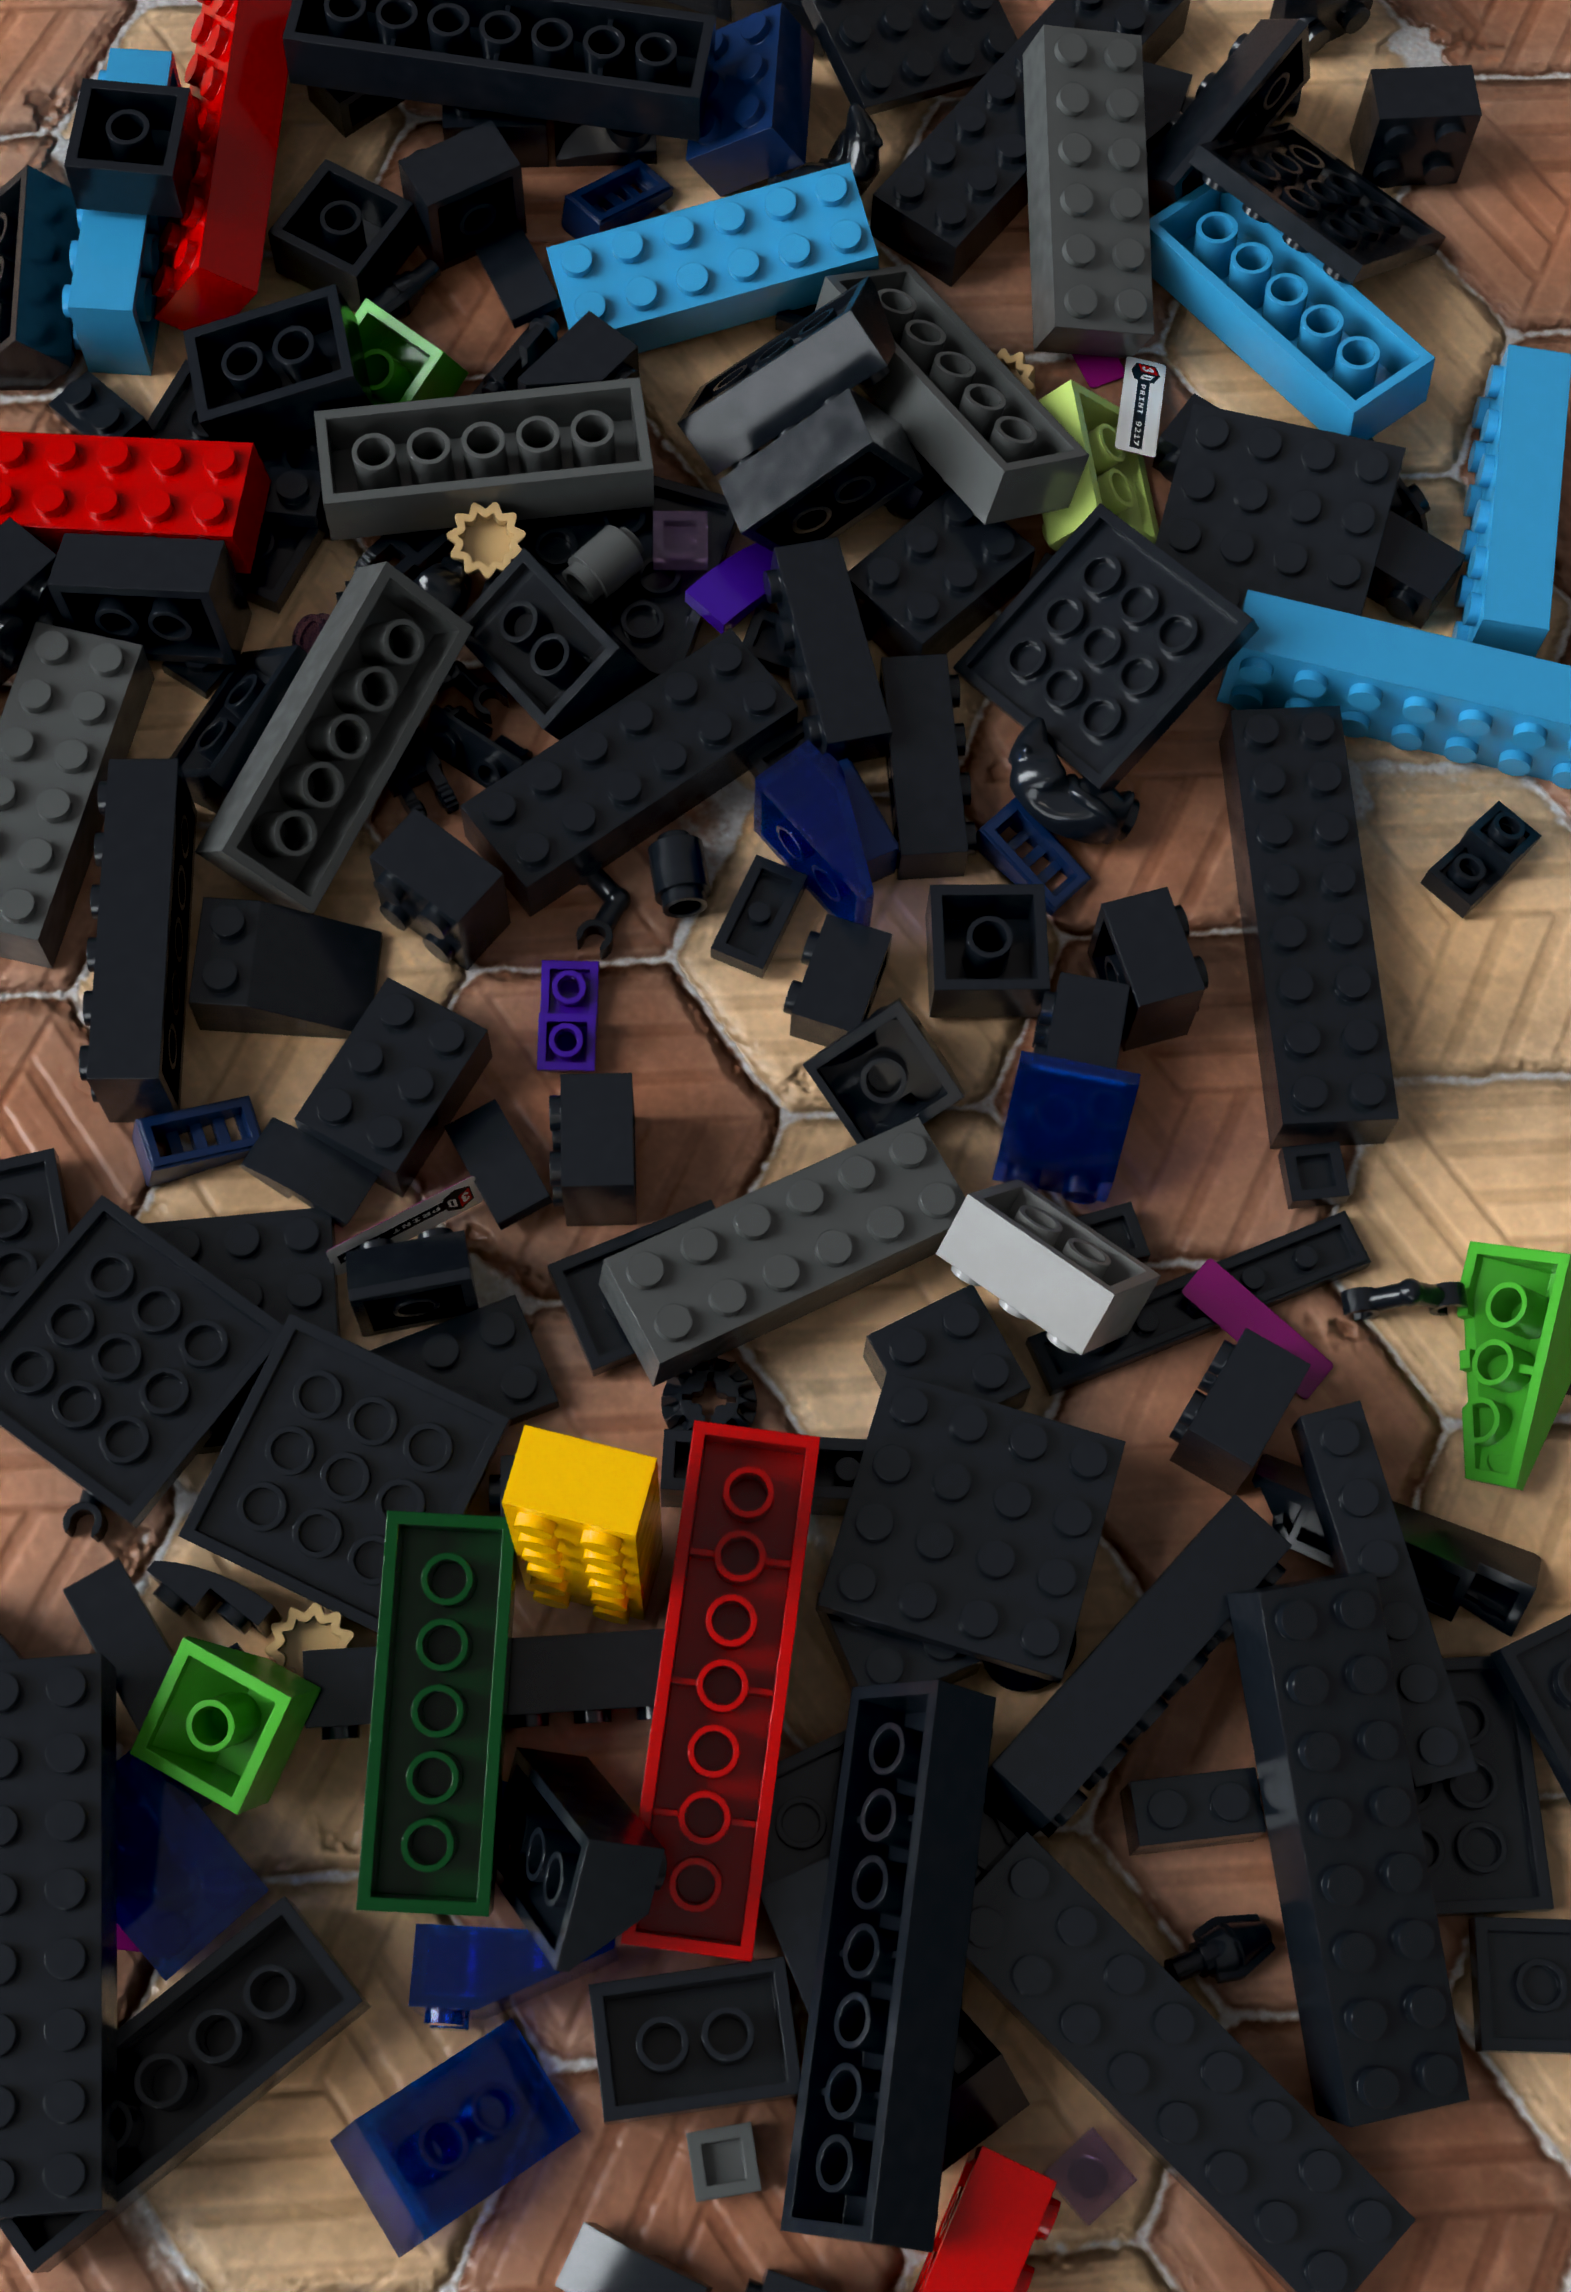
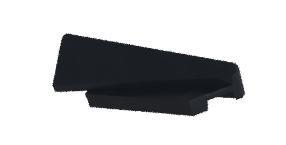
M1263 1454L1257 1465L1252 1482L1255 1488H1261L1273 1515L1272 1527L1292 1544L1290 1549L1334 1568L1303 1467L1268 1454ZM1392 1501L1427 1611L1452 1622L1459 1606H1461L1500 1632L1512 1637L1537 1588L1541 1558L1530 1551Z

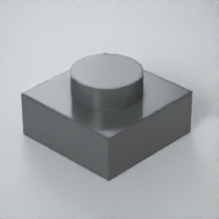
M751 2122L686 2133L696 2203L762 2191Z

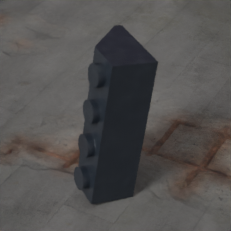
M1261 19L1249 34L1243 33L1237 38L1229 51L1228 60L1216 74L1211 72L1204 78L1197 89L1195 100L1184 113L1178 112L1170 119L1161 141L1152 152L1147 151L1149 213L1156 215L1205 183L1202 180L1203 173L1189 164L1199 144L1268 128L1279 117L1310 79L1309 30L1307 23L1301 19Z
M29 165L25 166L0 188V391L42 390L57 377L65 375L70 370L75 358V349L72 346L73 322L71 318H66L63 314L62 291L65 284H71L73 273L70 268L69 250L71 241L79 240L80 229L77 223V207L70 187Z
M870 276L699 388L677 424L714 476L730 466L734 470L742 459L758 453V448L773 439L775 441L784 429L800 423V421L820 409L829 397L842 393L848 388L852 389L858 384L865 390L879 382L889 373L890 370L887 366L897 347L876 286Z
M516 1747L500 1810L495 1882L554 1970L569 1972L649 1914L654 1891L661 1889L666 1876L667 1859L664 1852L665 1848L588 1757Z

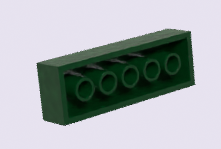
M387 1510L356 1910L489 1917L494 1910L517 1573V1556L506 1517Z

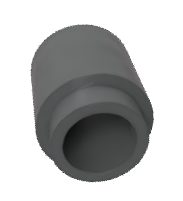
M613 525L605 526L568 559L569 566L562 572L567 587L581 602L587 605H593L597 600H607L643 568L642 544L635 534L625 527L619 529Z

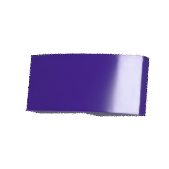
M758 543L738 551L691 585L685 591V602L719 633L722 634L730 628L732 629L756 607L765 610L771 605L766 598L763 573L766 570H770L773 552Z
M542 960L537 1071L595 1072L599 1004V961Z

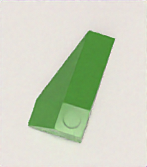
M1470 1241L1461 1277V1283L1465 1285L1468 1308L1457 1307L1458 1317L1464 1319L1465 1350L1459 1351L1460 1370L1467 1372L1468 1402L1462 1408L1465 1478L1471 1481L1523 1491L1571 1384V1254Z

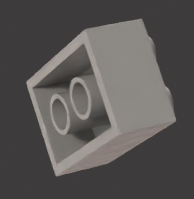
M1019 1179L967 1194L936 1252V1255L952 1265V1273L960 1280L970 1285L984 1287L999 1298L998 1303L1006 1312L1020 1319L1031 1320L1048 1332L1047 1338L1053 1345L1068 1353H1078L1080 1355L1127 1335L1161 1277L1160 1274Z

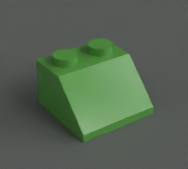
M365 298L355 313L374 405L445 398L455 395L469 372L445 352L367 298Z
M190 1636L183 1637L129 1754L237 1815L269 1802L321 1688L270 1659Z

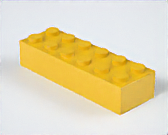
M524 1425L502 1499V1506L525 1589L534 1592L533 1600L547 1606L568 1609L571 1601L594 1607L592 1614L609 1622L628 1624L630 1617L644 1620L663 1552L657 1458Z

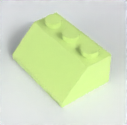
M1071 379L1039 399L1038 401L1089 454L1069 508L1042 513L1044 522L1042 524V533L1048 546L1058 551L1100 503L1155 544L1159 528L1143 455L1119 450L1114 446L1120 407Z

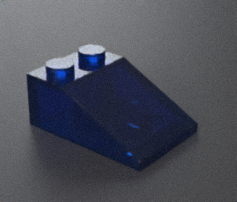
M807 740L755 778L754 831L786 867L808 875L806 889L830 915L870 927L874 889L848 794L844 772L832 755L829 753L821 754Z
M1021 1051L1004 1114L992 1180L1005 1183L1018 1179L1036 1191L1041 1189L1061 1193L1065 1200L1076 1204H1093L1096 1201L1106 1202L1114 1182L1141 1074Z
M130 1749L116 1761L117 1924L164 1980L167 1981L265 1895L269 1888L264 1879L187 1788L179 1781L129 1754Z
M416 1924L409 2007L420 2016H424V2024L430 2025L431 2029L469 2031L470 2019L486 2020L618 1961L619 1944L617 1938H615L569 1972L554 1970L529 1931L525 1929Z
M511 2018L355 2119L333 2137L330 2142L397 2256L400 2258L576 2136L581 2130Z

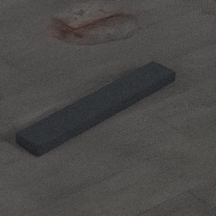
M1343 1211L1220 1260L1217 1263L1270 1308L1366 1269L1371 1260L1346 1211ZM1198 1270L1155 1286L1127 1335L1083 1355L1068 1353L1059 1349L1048 1340L1047 1331L1028 1337L1025 1344L1049 1396L1220 1328L1218 1324L1182 1294L1183 1288Z

